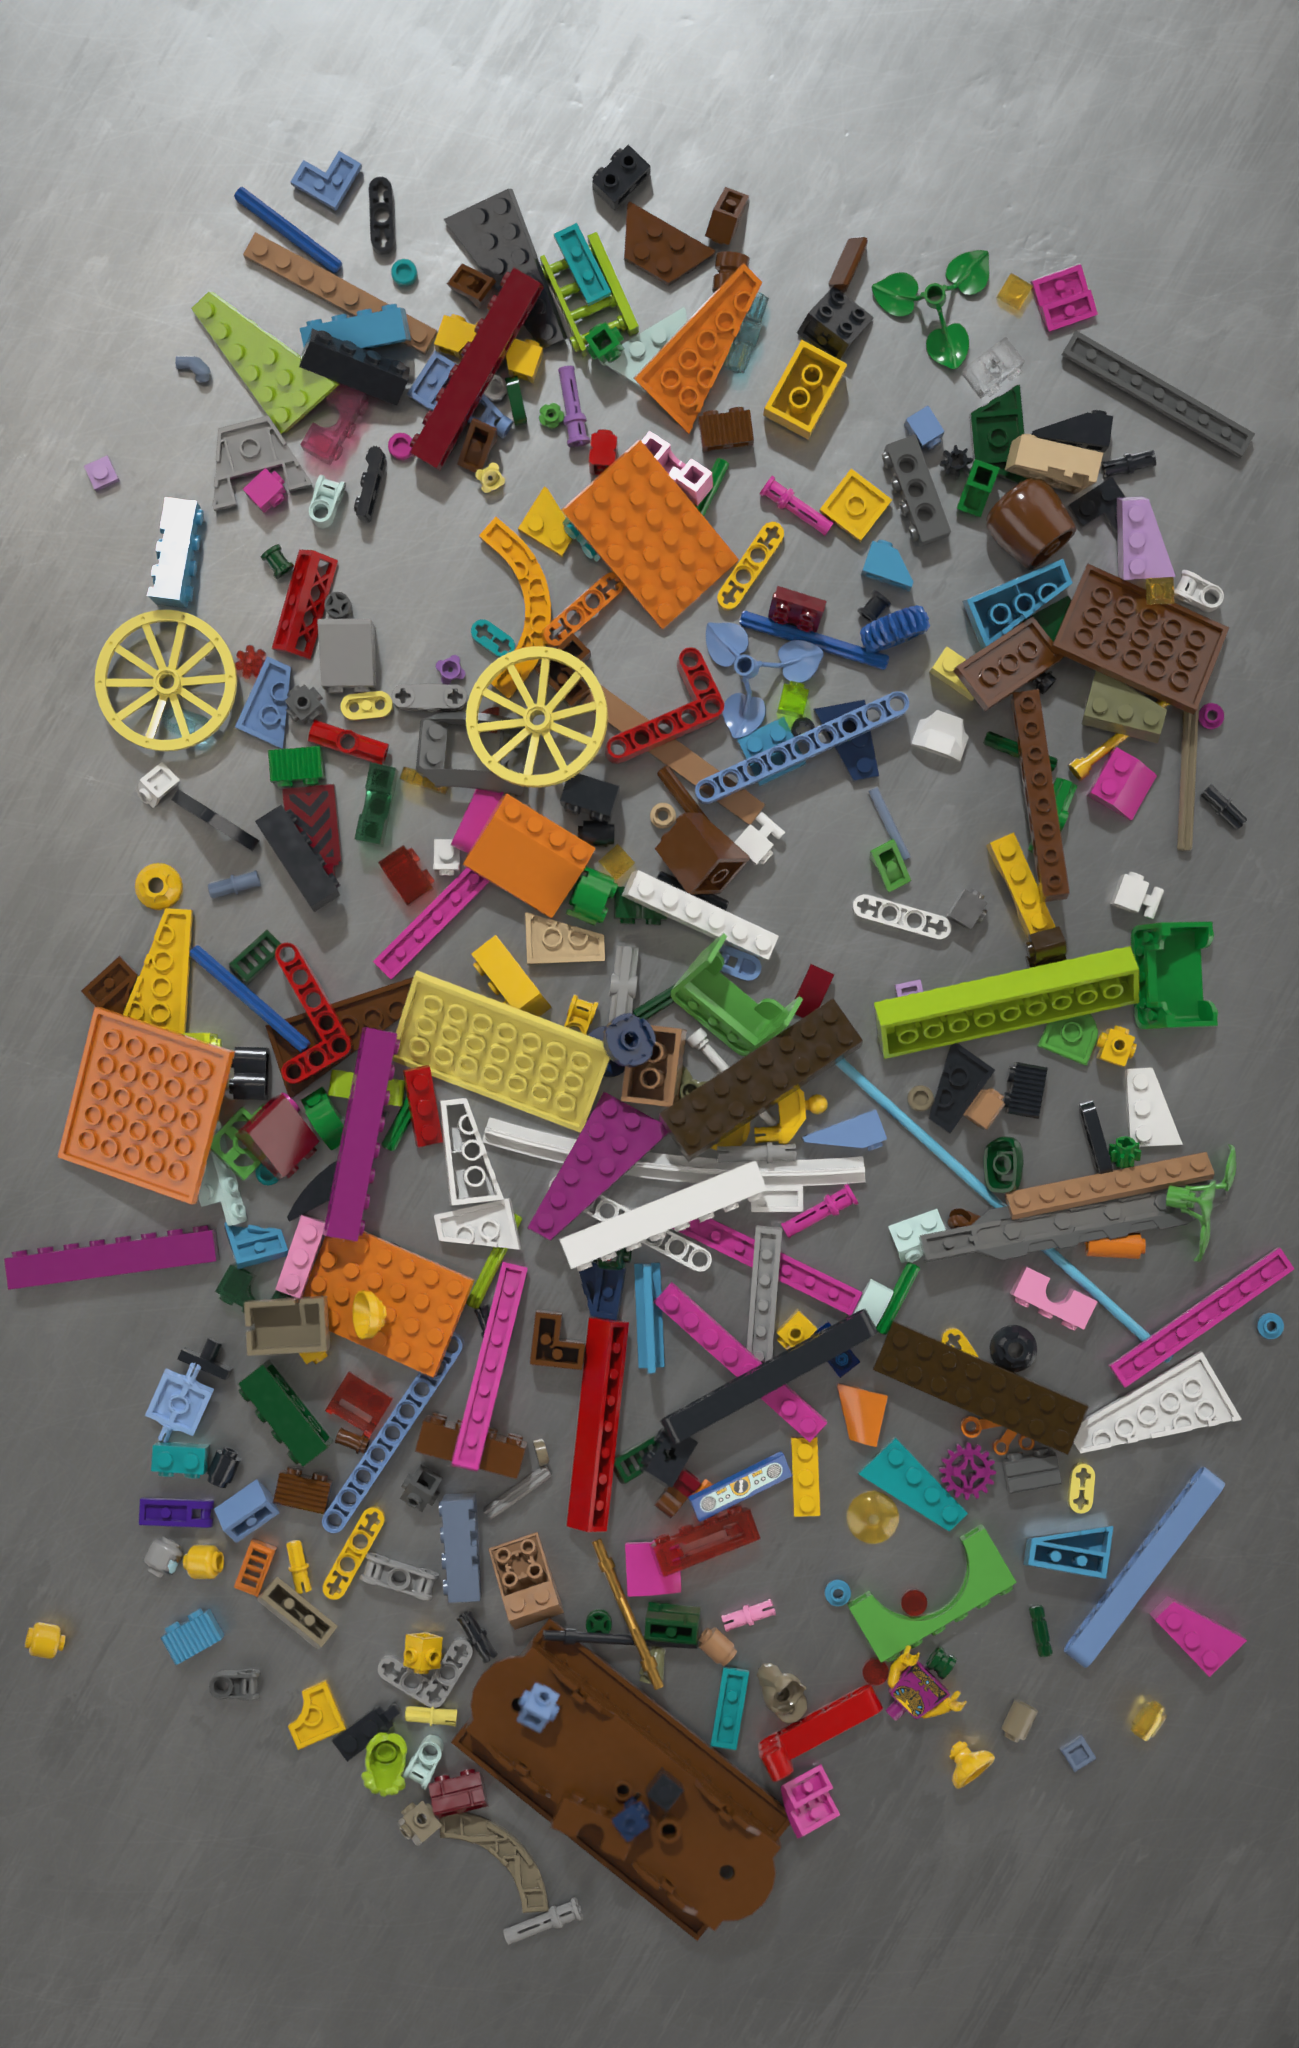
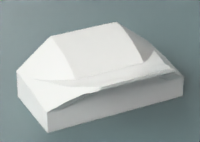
M936 710L928 718L919 720L911 745L960 762L969 737L965 733L962 718Z

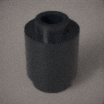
M583 820V826H578V838L591 846L608 847V844L614 845L615 824H608V821Z
M224 1447L223 1450L218 1449L208 1469L207 1474L209 1476L207 1481L217 1487L226 1488L228 1483L232 1482L241 1459L237 1456L238 1452L228 1447Z

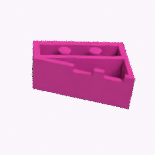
M1169 1596L1149 1613L1209 1677L1247 1641L1241 1634Z

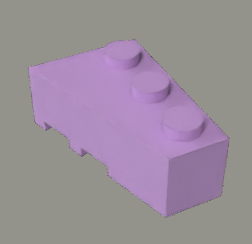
M1143 496L1117 498L1118 577L1123 580L1176 577L1149 499Z

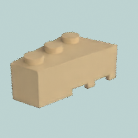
M1023 434L1011 443L1005 471L1026 478L1042 479L1052 487L1076 494L1097 482L1103 453L1040 439L1031 434Z

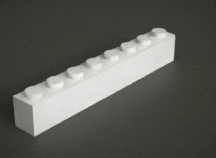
M755 1160L559 1240L571 1269L576 1267L579 1272L593 1266L592 1260L601 1257L602 1262L616 1257L615 1251L624 1247L628 1252L641 1247L640 1241L650 1237L651 1242L665 1237L664 1231L674 1228L678 1232L690 1227L689 1221L699 1218L700 1222L715 1217L713 1212L721 1208H723L724 1212L739 1207L738 1201L747 1198L750 1203L763 1197L762 1192L766 1191L767 1188Z

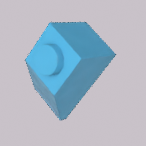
M885 540L872 541L861 575L910 592L913 580L898 549L893 548V544Z

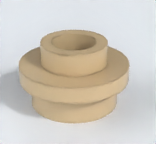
M659 803L652 808L650 819L655 827L666 829L674 824L676 812L670 804ZM662 811L668 814V818L665 821H661L658 818V814Z

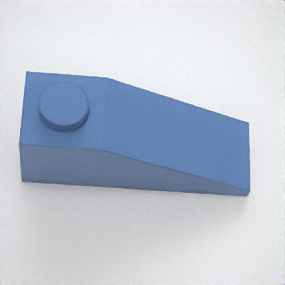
M875 1109L802 1136L803 1142L855 1148L867 1147L868 1151L882 1147V1141L887 1139Z

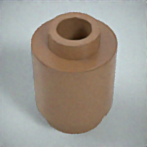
M716 1627L712 1629L706 1628L698 1637L700 1641L698 1647L716 1664L727 1665L737 1653L734 1644Z

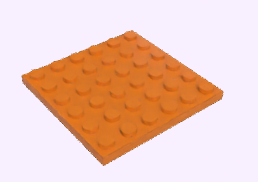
M94 1007L57 1157L189 1204H196L235 1051L102 1007Z

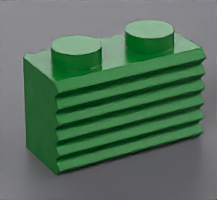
M320 746L268 750L270 782L273 784L277 783L278 788L292 787L293 782L303 781L304 786L318 785V780H325L323 750Z

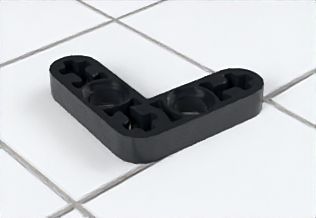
M179 789L171 799L251 851L255 849L260 841Z

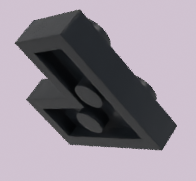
M1113 477L1070 503L1067 507L1081 528L1104 515L1117 535V498H1125V495Z

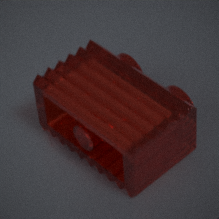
M402 845L378 863L407 906H411L434 890L431 884L435 880L427 868L422 871L418 866L417 862L420 861V858L412 847L407 849L405 845Z

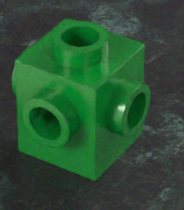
M607 322L594 326L590 329L589 334L585 336L589 343L586 347L593 360L598 358L603 364L605 362L612 363L621 356L620 352L625 349L621 344L624 340L623 336L616 326L611 328ZM605 342H611V344H609L607 347L603 349V344Z

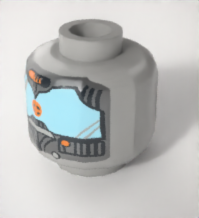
M162 1537L161 1540H154L144 1557V1562L150 1566L147 1571L159 1578L163 1574L173 1575L183 1558V1553L180 1550L181 1545L166 1537Z

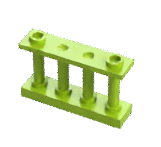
M597 232L587 236L588 246L611 290V296L590 306L584 305L570 312L564 298L579 292L580 289L576 281L559 288L553 275L569 268L565 259L563 258L549 265L545 255L540 256V263L545 278L552 288L572 333V336L569 337L570 343L575 352L580 351L582 358L587 356L585 345L588 342L585 336L589 332L580 335L574 321L611 306L613 308L616 306L619 316L616 317L617 320L608 323L611 328L616 326L618 330H627L629 337L639 333V325Z

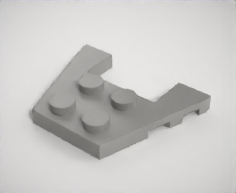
M269 416L218 428L214 500L212 503L214 511L237 506L231 479L258 473L265 468L270 470L283 466L290 492L312 487L309 477Z

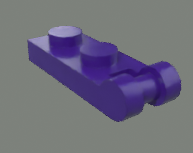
M141 1497L139 1525L213 1527L211 1509H214V1500ZM193 1509H201L200 1518H193Z

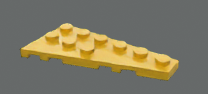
M165 908L154 935L153 943L149 953L146 955L143 968L136 980L123 1015L180 1034L186 1033L190 970L189 952L191 951L193 910Z

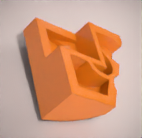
M838 1383L837 1390L849 1439L877 1447L888 1396Z

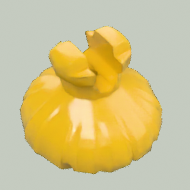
M958 1741L955 1743L949 1756L956 1763L952 1776L954 1787L960 1789L975 1780L994 1762V1755L985 1750L971 1752L966 1742Z

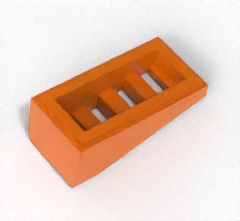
M253 1538L249 1544L234 1588L258 1597L278 1547ZM254 1550L268 1555L267 1558L264 1559L253 1555ZM250 1560L264 1564L263 1569L249 1564ZM249 1569L261 1575L258 1578L247 1574L246 1570ZM243 1578L257 1583L256 1588L242 1583Z

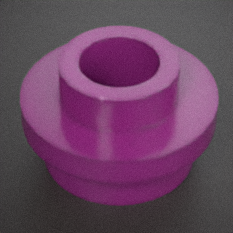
M1215 703L1205 704L1199 710L1198 721L1206 729H1215L1223 723L1224 711ZM1209 711L1215 713V720L1208 719L1207 714Z

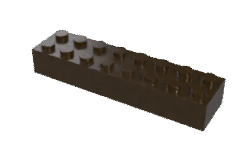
M832 998L659 1113V1120L684 1157L690 1162L862 1046L863 1039L834 998Z
M897 1321L892 1322L873 1366V1370L1067 1455H1069L1089 1408L1087 1404Z

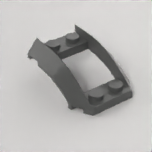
M442 711L420 721L416 771L423 778L427 777L434 784V787H462L498 793H512L519 797L522 795L525 787L509 783L492 772L444 769L448 725H466V712ZM478 713V723L514 719ZM525 727L501 730L499 750ZM528 737L505 756L499 764L509 770L523 774L527 757Z

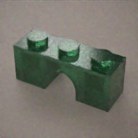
M370 762L365 785L364 807L362 813L359 814L354 838L357 842L383 847L399 772L397 768Z
M232 1263L215 1292L220 1294L219 1299L231 1306L236 1303L243 1307L242 1312L245 1314L244 1302L257 1300L251 1291L252 1283L257 1275L245 1268L237 1269L236 1263ZM276 1290L271 1299L296 1297Z

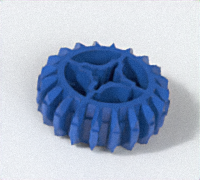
M916 605L895 611L872 621L860 631L863 646H865L867 652L875 653L903 644L924 634L930 627L927 612L924 611L923 606Z

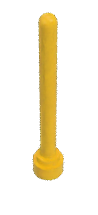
M1162 700L1155 702L1163 708L1169 705ZM1116 733L1086 758H1076L1068 765L1070 771L1079 781H1082L1090 774L1089 771L1092 770V765L1129 736Z

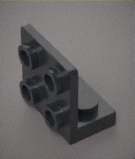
M832 287L808 312L797 334L818 349L842 360L852 342L871 323L873 316L837 288Z

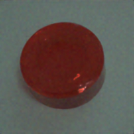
M911 1588L902 1594L901 1606L908 1615L918 1616L926 1610L927 1598L921 1590Z
M873 1657L863 1664L862 1674L867 1683L881 1685L887 1680L889 1670L884 1661L881 1663L877 1657Z

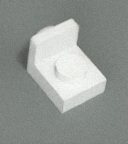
M161 762L139 780L136 791L144 803L155 808L160 799L179 784L180 779Z
M434 839L433 870L439 871V876H454V871H461V850L451 846L453 839Z

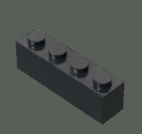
M313 328L302 351L299 364L300 368L396 406L407 385L410 367L405 366L404 363L398 360L392 361L382 357L376 351H367L357 347L351 341L340 340L326 331H318Z
M281 804L255 821L314 912L340 896L336 888L341 885L333 873L327 875L323 869L326 862L318 851L313 853L309 845L312 844V841L305 830L299 832L295 826L299 821L291 809L285 811Z

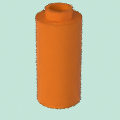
M1129 1233L1128 1236L1115 1239L1103 1238L1085 1242V1254L1089 1257L1139 1259L1141 1254H1145L1146 1249L1145 1238H1141L1140 1233Z

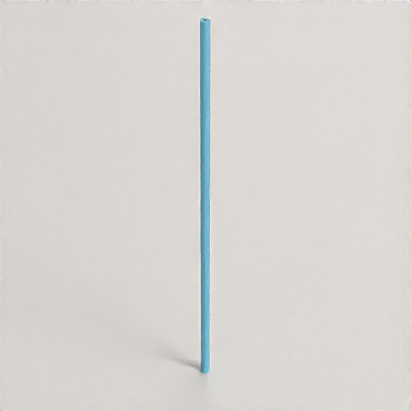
M842 1059L835 1064L994 1208L1007 1206L850 1063ZM1055 1248L1041 1250L1142 1342L1151 1336ZM1173 1355L1164 1360V1362L1168 1363L1173 1358Z

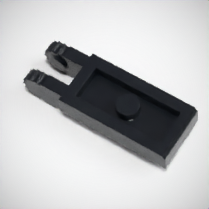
M374 445L367 451L368 454H366L365 459L369 465L367 472H363L360 485L363 487L361 496L356 498L354 504L356 516L361 521L368 523L372 520L386 464V456L382 449Z

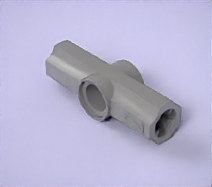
M617 946L614 962L615 968L611 976L609 995L611 996L608 1023L619 1015L633 1013V999L636 998L638 980L636 971L639 948Z

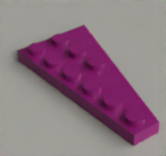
M603 1092L527 1229L551 1242L579 1214L669 1134L662 1123L612 1095Z

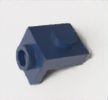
M631 1797L624 1803V1810L613 1817L612 1822L625 1840L630 1841L649 1826L648 1815L650 1812L641 1800L637 1802L634 1797Z

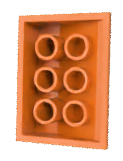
M505 794L500 798L462 865L549 918H553L596 848L509 794Z

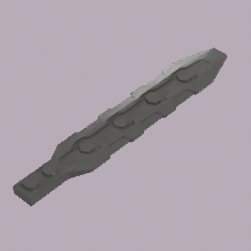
M1206 1180V1181H1201V1182H1196V1183H1191V1184H1186V1185H1187V1186L1210 1185V1183L1212 1182V1180ZM1214 1180V1181H1216V1184H1220V1183L1222 1182V1181ZM1181 1185V1186H1176V1187L1185 1188L1186 1185ZM1167 1188L1014 1220L1011 1219L1008 1206L990 1209L970 1226L920 1235L919 1240L925 1263L973 1253L998 1260H1006L1051 1248L1063 1249L1074 1247L1082 1242L1103 1238L1115 1239L1139 1231L1155 1228L1162 1230L1187 1225L1196 1218L1187 1213H1181L1180 1208L1166 1206ZM1224 1188L1216 1189L1212 1201V1209L1227 1200ZM1205 1190L1192 1192L1196 1193V1198H1199ZM1195 1202L1194 1208L1189 1209L1202 1216L1199 1203Z

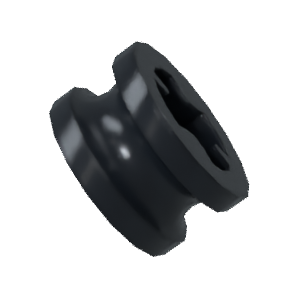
M800 717L793 722L791 732L794 737L801 735V732L799 734L796 732L800 723H806L805 727L809 725L810 730L814 729L815 726L809 718Z

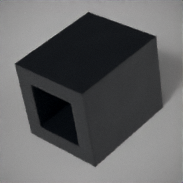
M661 1767L645 1790L648 1797L668 1811L682 1794L684 1788L678 1779Z

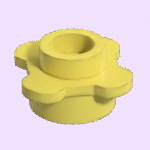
M492 462L487 468L483 470L478 469L475 473L476 479L480 480L482 484L481 490L485 493H490L491 490H495L505 483V478L498 471L499 465Z

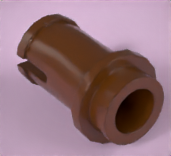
M342 1427L339 1429L335 1439L336 1444L356 1451V1454H365L370 1439L366 1438L365 1434L361 1436Z

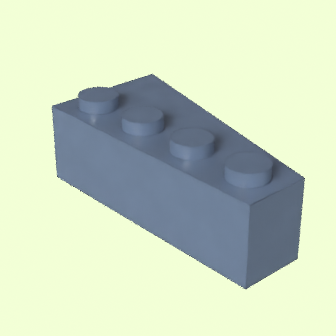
M476 1492L445 1494L442 1501H439V1516L443 1520V1527H440V1539L445 1547V1553H442V1569H446L447 1580H443L444 1596L448 1595L449 1603L480 1601L482 1593Z

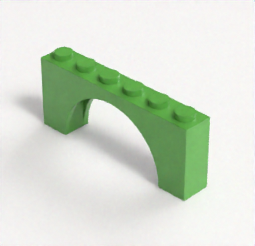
M982 1524L959 1537L966 1554L965 1578L957 1595L943 1608L922 1616L902 1615L883 1606L870 1590L847 1603L881 1663L885 1660L887 1662L895 1660L901 1655L900 1651L904 1650L907 1645L911 1646V1649L917 1647L923 1642L922 1638L929 1634L934 1636L941 1633L949 1622L963 1620L968 1616L967 1612L975 1607L977 1609L983 1608L991 1602L990 1598L998 1593L1000 1596L1005 1595L1013 1589L1012 1585L1017 1582Z

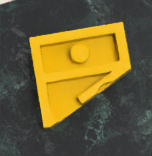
M544 486L518 527V530L563 557L573 541L564 530L563 521L566 517L548 488Z

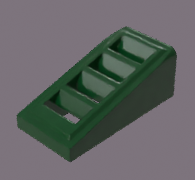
M265 930L229 963V969L247 986L276 958L275 951L281 943L268 930ZM264 940L274 949L272 953L262 944ZM256 948L266 956L264 960L254 951ZM249 955L258 963L256 967L247 959ZM243 963L251 972L247 974L239 965Z
M656 1435L615 1457L613 1471L621 1484H626L643 1474L640 1471L643 1464H641L642 1458L639 1451L642 1450L645 1455L649 1450V1445L654 1447ZM663 1451V1454L666 1456L664 1460H666L669 1457L666 1451ZM631 1456L634 1457L639 1466L636 1469L629 1458ZM623 1461L629 1471L627 1474L620 1464Z

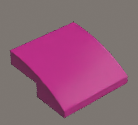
M1081 264L1030 281L1048 332L1098 315L1091 289H1088Z
M679 1539L626 1542L628 1597L682 1592Z
M821 1764L781 1786L785 1810L797 1839L840 1816L828 1792L833 1789V1786Z

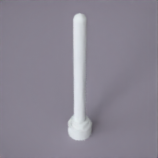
M700 1027L686 1042L692 1049L694 1047L697 1051L700 1049L720 1072H723L729 1066L709 1045V1040L706 1037L707 1033ZM769 1110L759 1115L768 1126H777L778 1121Z

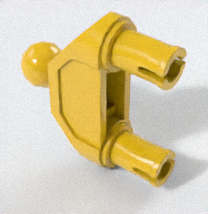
M799 1088L778 1102L779 1123H777V1126L754 1127V1134L765 1133V1136H755V1144L778 1141L781 1145H787L805 1121L806 1110L817 1115L824 1113L828 1107L827 1099L821 1094H815L808 1100H805L804 1092Z

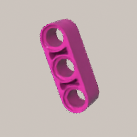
M475 789L451 846L466 853L470 852L504 792L498 793Z

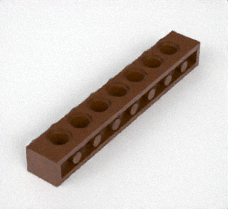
M1039 689L1014 692L1011 697V707L1041 903L1064 900L1068 898L1070 891Z

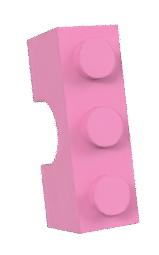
M649 431L642 442L691 502L698 506L713 488L712 472L693 459H690L687 464L683 463L672 453L669 443Z
M307 1214L301 1215L275 1290L294 1297H303L316 1254L325 1237L323 1234L324 1220Z
M1023 1265L1010 1294L1016 1296L1014 1302L1027 1308L1032 1304L1039 1308L1037 1313L1051 1320L1055 1315L1063 1319L1061 1325L1074 1331L1077 1327L1084 1330L1098 1301L1070 1288L1067 1296L1062 1301L1051 1302L1046 1296V1287L1050 1278Z

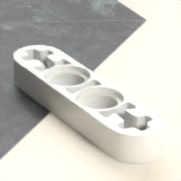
M860 895L852 904L853 912L859 918L928 938L941 940L946 938L951 932V923L943 916L874 896ZM864 899L868 900V905L876 907V902L881 903L877 911V918L872 917L874 911L866 910L865 914H862L860 912L861 908L857 907V903H862ZM887 906L893 907L897 913L896 918L892 921L885 920L882 917L883 908ZM912 913H916L921 917V925L918 928H911L907 924V917ZM926 916L931 918L929 921L931 924H938L939 921H942V926L946 928V931L940 932L939 935L935 934L936 930L927 927V932L922 931L926 925Z

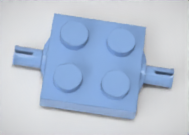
M196 1363L190 1364L186 1375H181L167 1368L162 1375L145 1416L158 1421L163 1426L158 1436L160 1441H162L166 1433L163 1442L167 1443L172 1431H182L193 1436L214 1389L195 1380L201 1369L197 1364L194 1373L192 1372Z

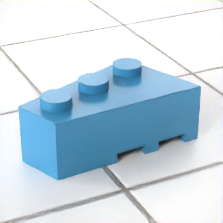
M1114 1526L1028 1538L1023 1565L1106 1579Z

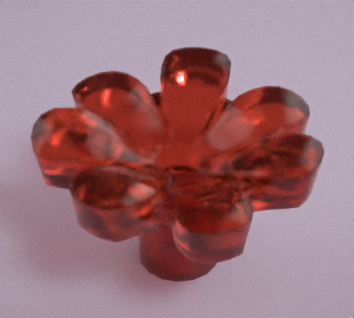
M247 645L246 652L242 650L237 652L236 657L240 661L236 662L235 666L238 671L243 669V678L249 679L252 673L256 678L258 677L260 669L265 660H262L266 654L265 651L258 649L255 652L253 645Z

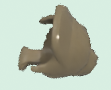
M771 1662L762 1663L761 1667L758 1668L757 1677L759 1684L762 1686V1694L766 1706L782 1722L786 1724L795 1723L807 1711V1698L803 1693L807 1687L800 1682L797 1676L791 1673H782L778 1665H774Z

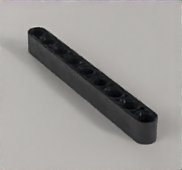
M866 1308L859 1310L661 1419L660 1423L673 1445L873 1337L878 1333V1330Z

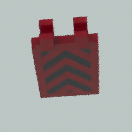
M327 784L282 789L285 811L292 810L299 821L295 826L299 832L305 830L312 841V844L309 845L313 853L318 851L326 862L323 869L327 875L333 873L336 877L335 866L342 862L335 785Z

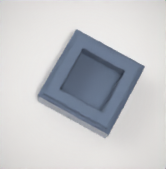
M1082 1734L1060 1748L1074 1772L1097 1759Z

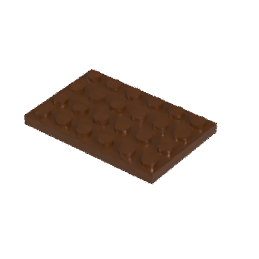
M1087 563L1050 650L1194 715L1204 694L1229 627Z

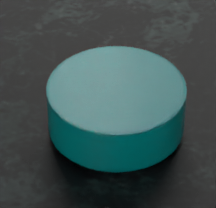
M397 260L391 268L394 282L401 287L411 286L417 279V268L411 260Z

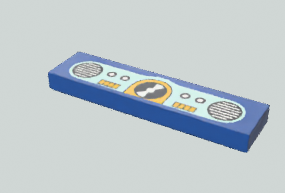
M780 1451L689 1496L688 1499L697 1520L701 1522L791 1477L792 1474L784 1454Z

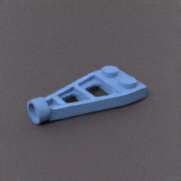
M434 351L407 392L408 397L428 410L433 411L438 403L435 401L440 389L445 387L450 380L448 376L455 363ZM484 394L480 402L485 406L486 410L479 418L471 416L468 424H471L472 419L475 418L495 427V420L500 419L495 428H497V436L504 439L512 428L514 421L503 415Z

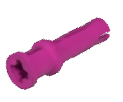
M772 475L759 495L762 497L767 496L777 503L779 509L786 508L825 536L834 522L794 496L795 492H793V489L785 488L775 481V477Z
M848 1183L844 1185L843 1189L831 1196L829 1194L825 1195L824 1201L781 1223L788 1238L831 1214L838 1216L839 1211L852 1204L855 1206L859 1204Z

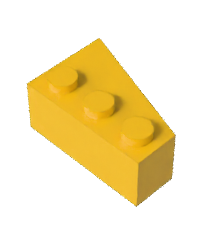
M496 935L471 953L476 960L473 966L481 976L487 974L491 980L487 984L496 996L501 993L506 999L502 1003L538 1017L552 1008Z

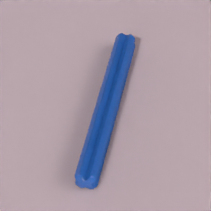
M244 187L238 188L234 194L236 201L330 272L336 274L342 266L341 260Z

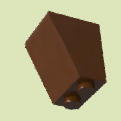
M686 812L681 814L676 819L675 825L661 837L660 843L655 847L657 853L690 895L720 894L750 860L746 852L702 813Z

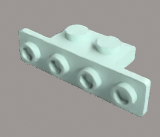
M217 1121L214 1135L221 1128L219 1121ZM223 1134L220 1138V1148L226 1154L228 1148ZM210 1150L198 1195L201 1207L221 1202L228 1226L246 1222V1210L235 1173Z

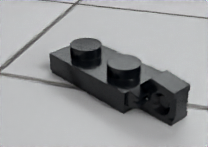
M396 1702L384 1710L381 1706L374 1707L347 1727L346 1730L335 1736L332 1742L348 1762L364 1750L377 1733L388 1732L394 1726L391 1720L400 1714L401 1709Z

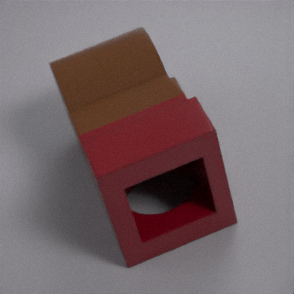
M684 1467L672 1488L665 1487L654 1506L666 1516L672 1518L688 1497L701 1485V1480Z

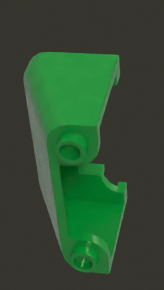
M1212 921L1161 922L1137 925L1133 928L1131 933V950L1139 968V1003L1134 1004L1135 1022L1140 1029L1218 1026V1010L1212 1001L1203 1000L1201 949L1208 948L1214 939Z

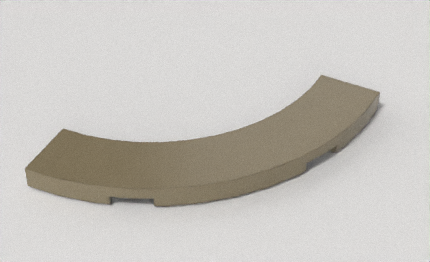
M470 1812L439 1818V1822L442 1825L440 1827V1838L459 1839L478 1844L487 1849L489 1853L506 1866L518 1889L523 1913L549 1912L548 1895L540 1870L528 1850L514 1835L492 1820Z

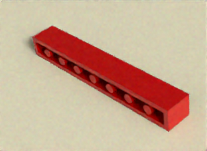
M589 1318L567 1516V1527L585 1532L607 1531L629 1322L605 1318Z

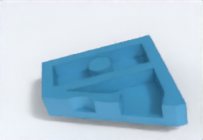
M227 1222L224 1223V1229L237 1269L287 1257L288 1248L281 1229H263L254 1225H248V1228L233 1225L228 1226Z

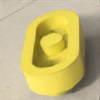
M383 691L354 693L343 698L340 708L342 714L352 721L379 719L387 717L392 712L393 701ZM378 701L385 702V707L382 710L376 709ZM352 704L359 705V710L357 712L350 711V706Z

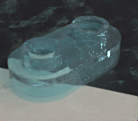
M170 707L163 713L162 723L168 731L182 736L178 723H171V717L175 714L173 708ZM182 708L190 734L195 732L196 725L202 724L204 726L209 721L208 718ZM212 735L203 742L208 741L212 737Z

